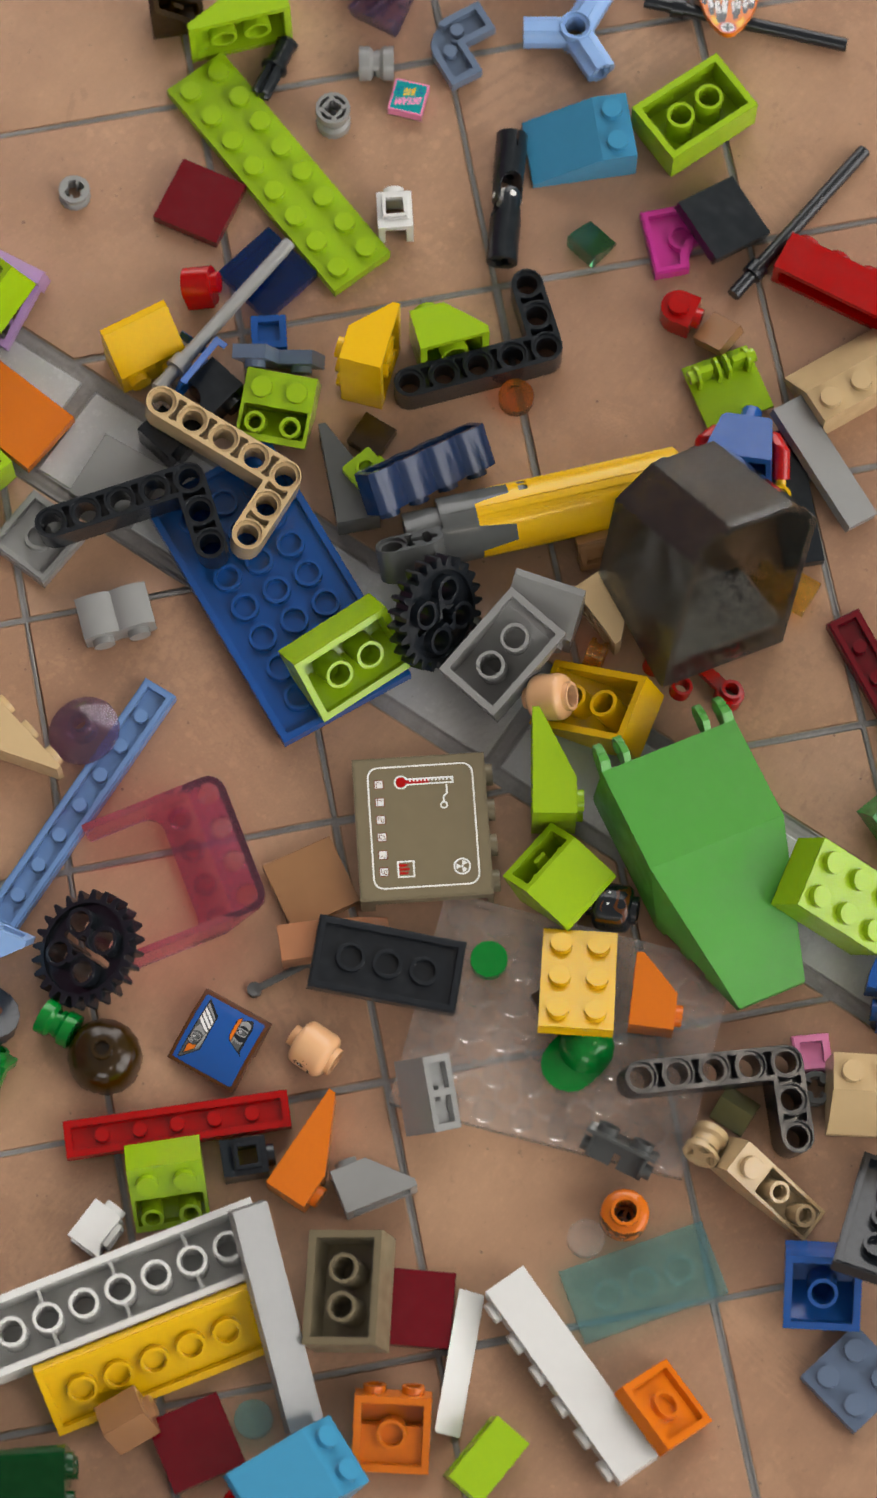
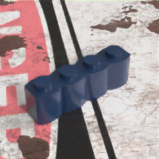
M467 423L453 428L441 436L422 442L412 449L393 455L383 462L369 466L355 473L354 476L367 515L380 516V519L383 520L399 515L401 513L400 508L408 503L409 506H416L429 501V495L435 491L444 493L458 487L457 482L465 477L467 480H472L486 475V469L494 465L495 460L483 423Z

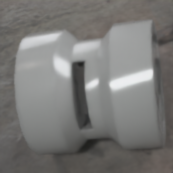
M359 46V81H370L373 76H377V78H381L383 81H394V46H383L380 50L373 51L370 46Z
M336 92L326 93L321 96L316 103V125L318 131L329 139L343 137L348 133L351 126L348 99Z

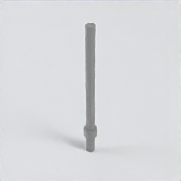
M284 238L181 353L176 352L168 360V367L153 382L152 388L157 386L169 387L178 376L182 377L192 366L191 362L295 248L291 240Z

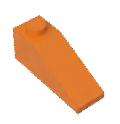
M328 1089L266 1181L269 1191L303 1213H306L310 1206L316 1208L328 1190L323 1186L327 1178L336 1107V1094L331 1089Z

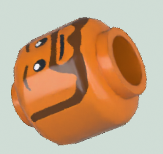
M619 1189L613 1191L606 1196L601 1205L599 1216L601 1228L607 1236L616 1241L627 1242L635 1240L642 1235L647 1227L650 1214L648 1203L641 1194L634 1190ZM627 1214L630 1216L631 1221L626 1218Z

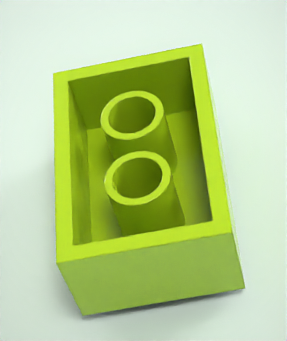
M715 53L634 105L631 111V122L633 131L668 175L673 177L753 125L756 119L758 103L720 56Z
M826 837L798 838L771 905L850 955H877V871Z

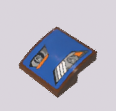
M206 989L167 1057L233 1093L236 1091L252 1058L256 1057L272 1023L214 991Z

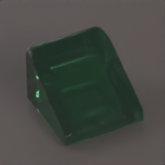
M591 221L573 231L567 237V247L591 268L616 246V243Z

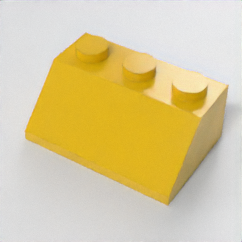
M392 302L349 324L345 337L339 336L334 357L337 358L335 371L338 372L336 385L340 386L342 400L382 410L401 349L400 303Z

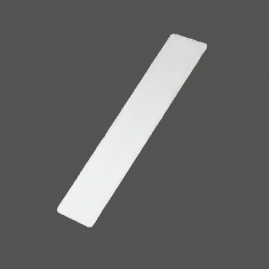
M459 1289L435 1425L436 1433L460 1438L484 1301V1295L464 1289Z

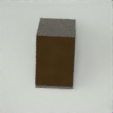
M148 0L154 39L188 35L187 24L204 11L202 0Z

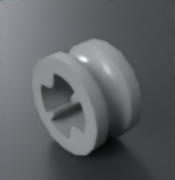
M72 175L63 179L59 184V198L64 208L78 211L85 208L90 202V187L85 178ZM76 187V191L82 189L80 190L81 196L73 198V194L68 197L69 189Z

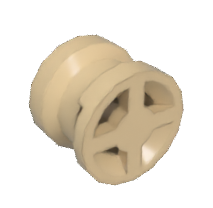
M697 1121L691 1131L692 1138L685 1142L682 1151L684 1156L697 1166L703 1168L715 1167L720 1159L718 1153L726 1147L729 1136L722 1127L713 1122Z

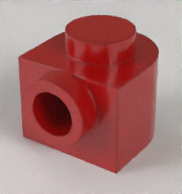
M212 265L188 267L181 270L180 288L188 311L215 308L219 302L218 293L222 292V278L219 272H215Z
M673 290L667 293L662 299L659 319L662 327L670 333L687 339L691 328L698 329L704 316L705 310L700 308L702 298L683 290Z

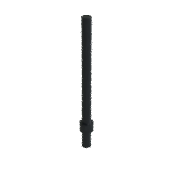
M687 0L644 1L643 8L670 13L669 17L683 20L684 17L707 21L701 6L687 3ZM754 17L751 18L743 29L845 52L848 38Z
M860 145L757 259L752 258L743 268L744 273L728 290L732 298L739 300L753 283H759L768 273L767 268L780 255L792 232L799 234L868 158L870 152L867 148Z

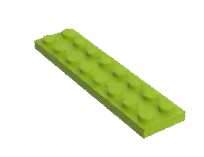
M223 52L167 89V95L235 178L239 182L246 184L247 192L285 238L293 242L295 250L335 297L391 258L389 249L262 98L255 96L252 86Z

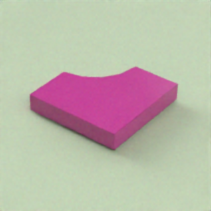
M675 206L641 212L639 220L654 280L689 274V259L693 249L699 244L675 210Z

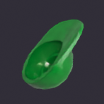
M559 1034L542 1054L541 1069L543 1076L557 1090L568 1093L581 1091L590 1085L612 1061L615 1050L613 1038Z

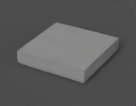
M105 434L68 491L69 496L77 498L166 469L167 467ZM156 489L152 490V491L149 493V495H148V498H149V499L152 497V495L154 494V492L156 491ZM120 500L114 505L113 509L124 511L130 506L131 502L129 500ZM134 524L129 525V526H126V527L129 528V529H131Z
M33 490L0 528V555L45 588L86 540L61 548L46 546L35 528L34 521L40 510L54 504L36 490ZM52 522L48 524L45 532L50 534L57 532L61 528L62 523Z

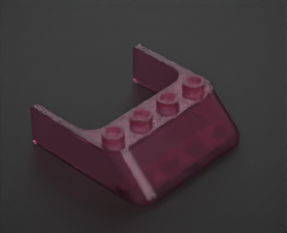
M200 777L82 825L83 832L90 842L146 821L157 822L165 830L195 909L198 925L137 949L144 953L143 957L134 959V963L140 968L228 933L259 910L265 902V888L230 797L222 781L216 777Z

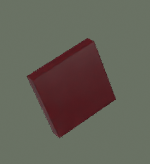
M183 158L153 215L154 222L217 248L247 191L246 184Z
M394 1268L390 1346L449 1350L456 1273Z
M217 1392L156 1418L161 1433L152 1437V1440L175 1496L222 1476L246 1462Z

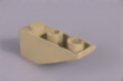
M0 694V760L61 780L64 777L60 765L63 762L62 758L50 745L44 748L36 740L39 737L37 731L27 720L20 723L12 714L15 711L12 704Z
M729 1136L726 1147L718 1153L720 1159L717 1165L710 1168L734 1191L800 1241H804L826 1213L749 1140Z

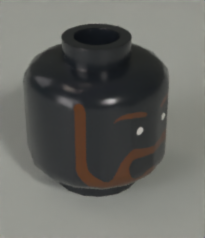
M611 883L588 908L585 915L591 916L592 925L597 930L625 933L631 925H637L641 898L640 896H635L634 889L631 886Z

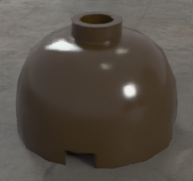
M101 1018L86 1023L76 1031L69 1044L67 1060L70 1072L80 1087L93 1093L109 1096L124 1091L135 1082L141 1069L143 1054L138 1038L129 1027L116 1020Z

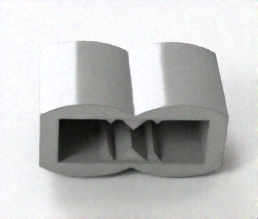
M144 581L126 584L110 591L92 593L74 600L87 648L94 647L95 650H105L113 647L116 644L115 641L122 638H130L131 641L142 640L149 637L151 632L157 629Z

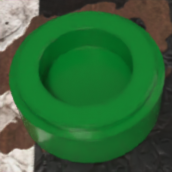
M484 941L474 947L470 957V965L472 971L479 978L484 980L497 979L503 975L507 968V952L499 943Z

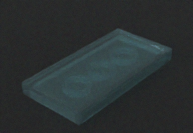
M702 1221L559 1271L562 1285L585 1345L728 1294V1289Z

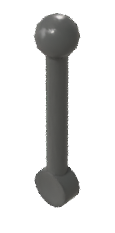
M311 964L291 967L261 983L251 982L247 986L248 995L252 998H257L262 994V990L305 968L310 969Z

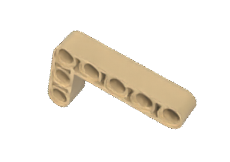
M167 386L152 388L147 394L145 403V417L152 426L257 488L234 524L230 538V548L235 556L243 560L256 557L299 491L302 479L299 466ZM158 401H163L169 404L171 408L166 412H158L152 405ZM188 420H195L202 427L196 431H190L183 426V423ZM219 438H225L231 442L232 446L228 449H220L215 446L214 441ZM248 457H257L262 461L263 465L258 468H252L244 460ZM280 475H286L294 483L284 487L279 485L275 478ZM261 504H268L274 508L275 512L272 515L264 516L256 508ZM249 533L255 537L256 542L251 545H244L237 537L240 534Z

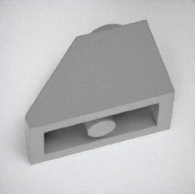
M356 1157L346 1158L334 1165L336 1169L330 1171L331 1181L347 1220L418 1192L415 1178L368 1158L357 1160Z

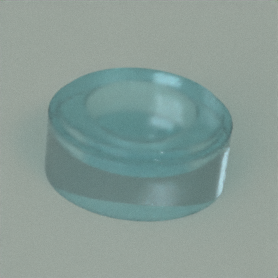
M250 1399L238 1406L234 1415V1422L238 1432L243 1437L253 1440L260 1439L271 1430L273 1415L265 1402L258 1399Z

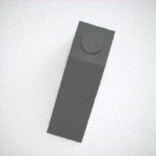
M326 423L318 424L338 535L381 528L380 516L367 515L360 491L343 474V466L354 457Z

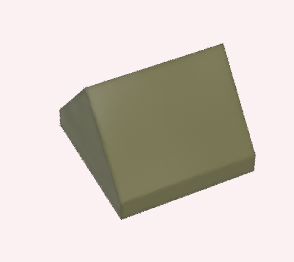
M736 1089L725 1090L709 1118L741 1137L761 1105Z

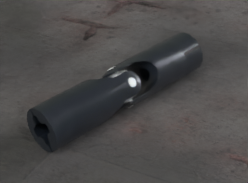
M514 128L501 129L496 134L492 203L494 205L489 220L486 262L491 267L499 269H510L518 264L521 228L520 205L522 203L528 136L524 131ZM501 182L509 186L506 188H501Z

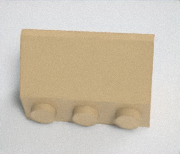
M874 328L786 376L783 380L795 398L802 395L826 434L877 406V330Z
M833 1052L825 1061V1135L877 1138V1054Z

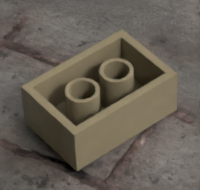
M309 1230L302 1345L315 1352L389 1353L396 1238L383 1230Z

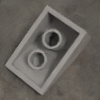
M510 587L442 664L439 670L445 678L498 723L521 697L522 691L526 688L529 679L539 673L567 634L513 587Z

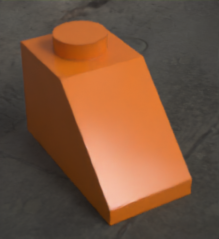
M637 951L627 1033L672 1038L674 1027L681 1028L684 1006L677 1005L678 993L647 954Z

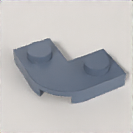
M479 1L441 20L431 41L432 59L452 92L482 77V69L469 47L495 35V26Z
M233 344L232 358L243 362L244 368L249 366L260 369H290L291 374L303 376L312 375V370L325 369V355L314 350H279L268 344Z

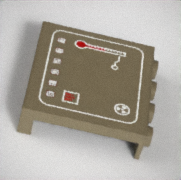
M484 752L352 760L361 912L376 911L375 905L477 898H488V904H493L494 892L501 891L499 869L492 870L491 856H498L497 834H490L489 821H495L494 799H487L486 786L493 785L492 764L484 763Z

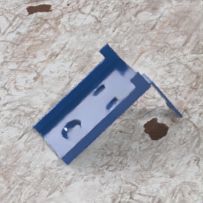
M181 331V339L189 344L193 337L185 331ZM216 336L208 347H204L200 352L202 354L180 378L175 391L184 395L189 389L188 381L209 361L207 358L215 348L220 346L222 349H225L228 344Z

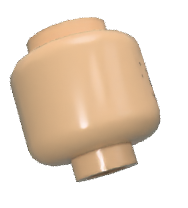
M536 674L529 679L526 688L523 689L521 700L523 707L528 710L531 717L532 706H540L547 721L565 720L576 709L579 694L576 684L571 682L565 674Z
M316 1021L309 1022L304 1028L297 1025L286 1041V1044L291 1046L288 1052L289 1061L314 1077H318L322 1073L329 1075L344 1052L340 1048L341 1038Z

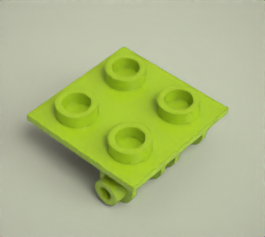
M747 345L728 351L726 354L721 355V357L717 355L681 368L706 428H709L712 424H717L721 415L726 412L741 414L742 408L747 405L757 406L761 411L774 407L755 365L757 355L753 348L748 349Z

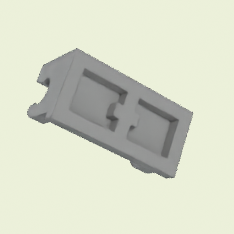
M449 1052L394 1062L406 1137L462 1127Z

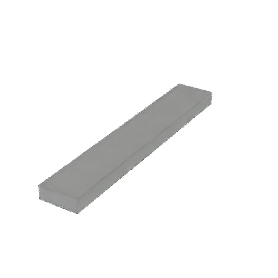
M260 1200L227 1212L285 1434L292 1435L300 1429L322 1419L323 1414L305 1346L302 1345V1333L268 1203L265 1200Z

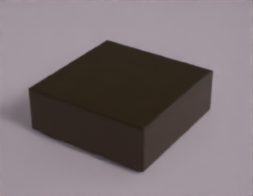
M366 412L348 437L347 444L359 452L369 447L377 456H382L396 436V429Z

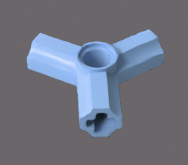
M577 0L572 9L563 17H523V49H563L572 56L588 82L602 80L614 69L615 64L594 31L613 0ZM571 30H578L582 34L572 35L568 32Z

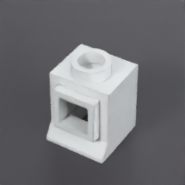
M388 186L383 189V192H376L378 238L383 243H386L385 231L406 230L407 242L414 241L411 190L404 191L400 186ZM386 209H403L404 213H386Z
M95 1198L67 1235L71 1238V1242L92 1258L103 1255L104 1250L109 1252L124 1233L122 1218L126 1213L110 1200L103 1204Z

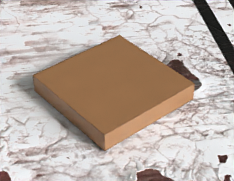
M330 836L262 866L288 923L319 920L320 914L334 916L360 904L358 894Z

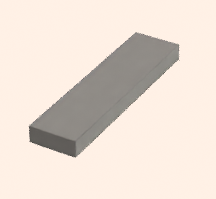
M802 395L773 409L769 415L845 533L873 519L877 515V511Z

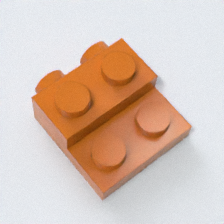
M366 1381L363 1383V1388L355 1389L352 1453L364 1472L429 1474L433 1391H425V1385L419 1383L402 1384V1390L386 1389V1383L380 1381Z

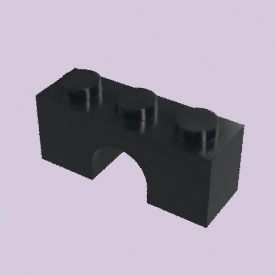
M212 357L188 381L189 392L200 403V406L223 419L227 414L231 416L240 409L244 386L241 381ZM162 405L156 411L166 412L168 409ZM147 420L137 429L140 443L168 468L173 467L177 462L180 464L185 462L194 451L152 426ZM188 420L183 423V426L190 431H196L202 427L195 420Z

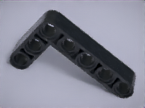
M521 269L513 275L511 280V303L522 337L408 366L399 370L394 378V398L397 405L406 410H415L556 372L562 362L563 345L540 274L532 269ZM528 286L535 291L531 294H524L519 289ZM532 318H540L545 322L535 326L528 321ZM542 349H549L555 354L550 357H543L538 352ZM508 358H516L521 363L516 366H510L504 363V361ZM474 367H482L486 372L482 375H476L470 372V370ZM446 375L453 380L447 384H441L435 379ZM407 384H412L418 387V390L413 393H407L401 388Z
M192 462L169 467L46 507L39 511L34 521L35 528L42 542L50 548H61L182 509L194 549L203 566L209 569H219L227 563L230 556L229 546L205 473L198 464ZM194 477L199 479L198 485L194 488L186 489L182 487L184 481L188 478ZM154 489L165 490L162 498L158 500H151L148 498V495ZM129 500L131 502L130 506L124 511L113 509L118 501ZM200 510L210 512L209 517L204 521L198 522L192 519L193 515ZM84 512H96L93 520L89 522L79 521L80 516ZM52 522L62 523L61 528L57 532L51 534L45 532L48 524ZM215 542L221 545L218 552L214 554H205L203 552L204 547L209 543Z
M791 1045L637 1060L623 1068L616 1078V1086L620 1094L627 1099L633 1100L763 1086L771 1143L774 1151L783 1158H793L808 1151L814 1143L815 1134L803 1058L797 1048ZM776 1056L786 1060L788 1064L787 1073L777 1069L775 1065ZM740 1060H745L751 1065V1077L741 1073L739 1069ZM704 1064H709L715 1069V1081L705 1077L703 1073ZM668 1067L678 1071L680 1075L679 1085L673 1084L668 1080L666 1075ZM631 1071H636L642 1075L644 1079L643 1089L637 1088L631 1083ZM782 1093L790 1095L793 1099V1110H788L782 1105ZM788 1130L798 1135V1148H794L788 1143L786 1138Z

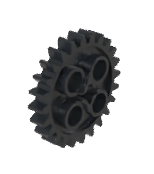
M436 553L435 556L427 554L425 555L424 562L415 561V571L405 570L406 583L397 582L401 592L399 595L391 596L393 601L396 602V607L388 610L389 614L394 615V620L387 625V628L395 630V633L389 639L390 642L397 644L394 653L402 655L401 661L410 664V667L434 672L435 668L439 669L469 635L470 630L477 626L473 620L474 617H478L482 613L475 609V605L482 601V597L475 595V592L480 587V583L473 582L476 573L468 570L469 563L461 561V558Z
M92 889L91 893L88 894L81 890L78 893V899L66 896L65 908L57 904L54 905L57 914L54 918L50 916L44 917L49 926L47 929L37 930V933L43 937V940L33 944V947L41 952L40 955L32 959V962L42 966L34 975L44 980L40 988L49 992V998L70 1009L74 1007L84 1011L87 1006L97 1010L99 1001L107 1005L111 1004L110 993L119 996L123 995L120 987L123 982L132 985L133 981L128 976L129 972L140 971V967L134 963V959L144 956L143 952L136 949V945L144 942L145 938L136 934L143 925L134 920L137 913L127 907L128 903L106 891L102 893ZM70 932L76 939L84 942L87 948L107 960L109 967L107 968L102 962L92 958V955L87 950L72 942L68 938V933Z

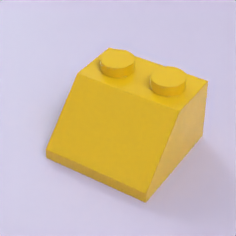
M164 299L100 330L105 359L124 393L130 390L138 391L147 387L153 379L159 377L168 367V360L176 352L181 353L185 348Z

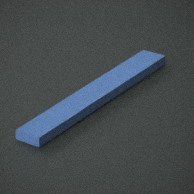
M145 678L1 886V923L16 929L21 928L177 701L175 695Z

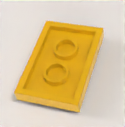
M543 928L537 1033L613 1038L618 933Z

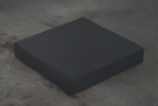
M733 176L678 202L675 206V210L712 265L767 238L770 234L769 229Z

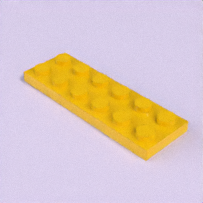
M245 1281L32 1366V1369L60 1437L97 1422L98 1419L94 1407L132 1385L144 1397L149 1394L152 1399H155L265 1354Z

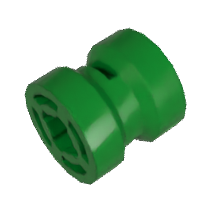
M49 999L39 1012L33 1025V1031L42 1036L51 1034L56 1044L67 1049L76 1031L82 1027L84 1016L75 1011H63V1007L59 1002Z

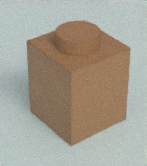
M134 1385L94 1407L103 1436L120 1455L161 1433L155 1418L160 1415L156 1403L149 1394L144 1397Z

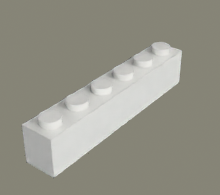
M521 1266L485 1292V1298L488 1302L483 1305L488 1315L495 1324L502 1321L510 1333L506 1336V1339L518 1356L524 1352L532 1365L528 1370L540 1387L546 1384L555 1396L550 1399L555 1410L563 1419L569 1416L577 1427L573 1431L575 1438L585 1451L591 1448L596 1454L599 1461L595 1465L603 1478L608 1483L614 1480L619 1487L656 1461L658 1455L615 1397L611 1388L525 1267Z

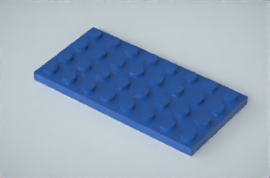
M263 443L271 449L275 450L272 444ZM248 457L244 460L252 468H258L263 465L262 461L257 457ZM221 466L206 472L205 476L230 551L227 563L219 569H209L200 563L182 509L150 519L284 747L411 679V673L407 669L324 723L290 675L278 651L364 596L300 489L261 552L252 559L243 560L235 556L230 548L231 532L257 488ZM280 475L275 478L276 482L284 487L294 483L286 475ZM195 478L183 484L182 487L186 489L194 488L198 485L199 479ZM261 504L256 508L264 516L272 515L275 512L274 508L268 504ZM200 510L193 515L192 519L198 522L204 521L209 517L210 512ZM243 533L237 537L244 545H251L256 542L255 537L249 533ZM215 542L209 543L204 547L203 552L205 554H214L218 552L221 545Z

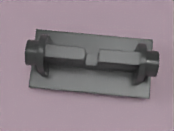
M600 1120L599 1123L592 1121L586 1129L587 1132L593 1134L592 1137L585 1134L579 1148L585 1150L584 1155L609 1165L615 1153L621 1156L615 1168L616 1170L638 1181L640 1178L648 1181L654 1169L648 1162L650 1161L655 1164L661 1153L654 1150L655 1146L643 1138L634 1137L632 1140L619 1134L620 1128L610 1122Z

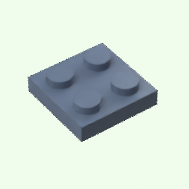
M861 1329L860 1332L847 1331L799 1379L854 1435L877 1413V1346Z

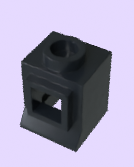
M264 1134L232 1140H219L226 1185L270 1177L269 1167L276 1166L274 1145L273 1143L266 1144ZM256 1148L258 1163L240 1165L238 1151Z

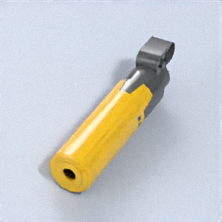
M667 447L434 499L433 507L401 513L404 534L382 539L376 544L375 549L381 580L387 584H397L398 581L406 582L405 570L415 571V561L424 562L425 555L427 554L435 556L436 553L448 554L461 558L463 562L567 540L602 530H612L684 514L689 508L690 498L681 457L675 448Z

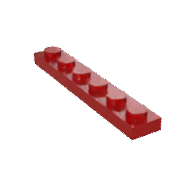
M287 1089L62 1121L68 1161L124 1153L125 1145L198 1134L200 1142L292 1129Z

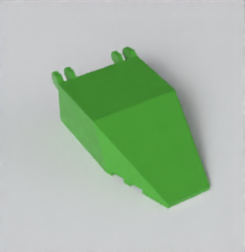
M717 696L711 699V706L720 723L719 726L711 728L710 720L701 704L691 707V711L700 731L699 734L636 759H631L630 751L620 735L612 738L613 749L621 763L613 768L603 746L600 743L593 745L592 754L600 777L593 800L655 927L664 936L667 935L681 949L682 955L688 961L692 960L706 974L705 978L739 1011L804 984L805 976L798 922L771 905L789 861L784 815L734 719L732 710L721 696Z

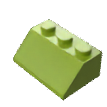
M370 593L278 651L293 680L324 723L410 668V664L401 661L402 655L394 653L397 644L389 641L390 637L395 633V630L387 628V625L393 621L392 617L388 613L386 606Z

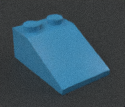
M626 93L591 97L522 123V130L528 136L526 153L533 188L636 174L638 154Z
M330 1415L300 1429L223 1476L235 1498H351L370 1482Z

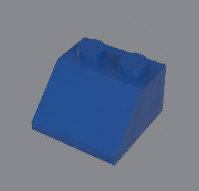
M785 1240L783 1328L860 1332L862 1280L830 1269L838 1242Z

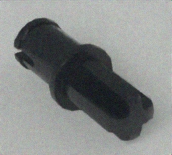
M280 35L277 38V42L269 57L263 59L261 63L262 70L252 87L255 96L262 98L264 101L270 99L280 78H284L287 75L286 67L298 48L296 41L288 36Z

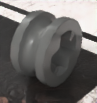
M811 1071L805 1075L807 1086H810L811 1080H817L818 1086L825 1088V1073ZM808 1091L811 1107L822 1106L826 1102V1093L823 1091L819 1094L820 1098H814L813 1092Z

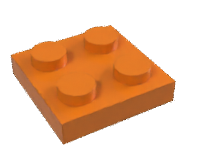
M664 1359L623 1385L614 1393L659 1457L712 1422V1419L667 1359Z

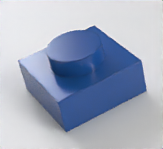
M286 314L250 316L252 344H268L279 350H288Z

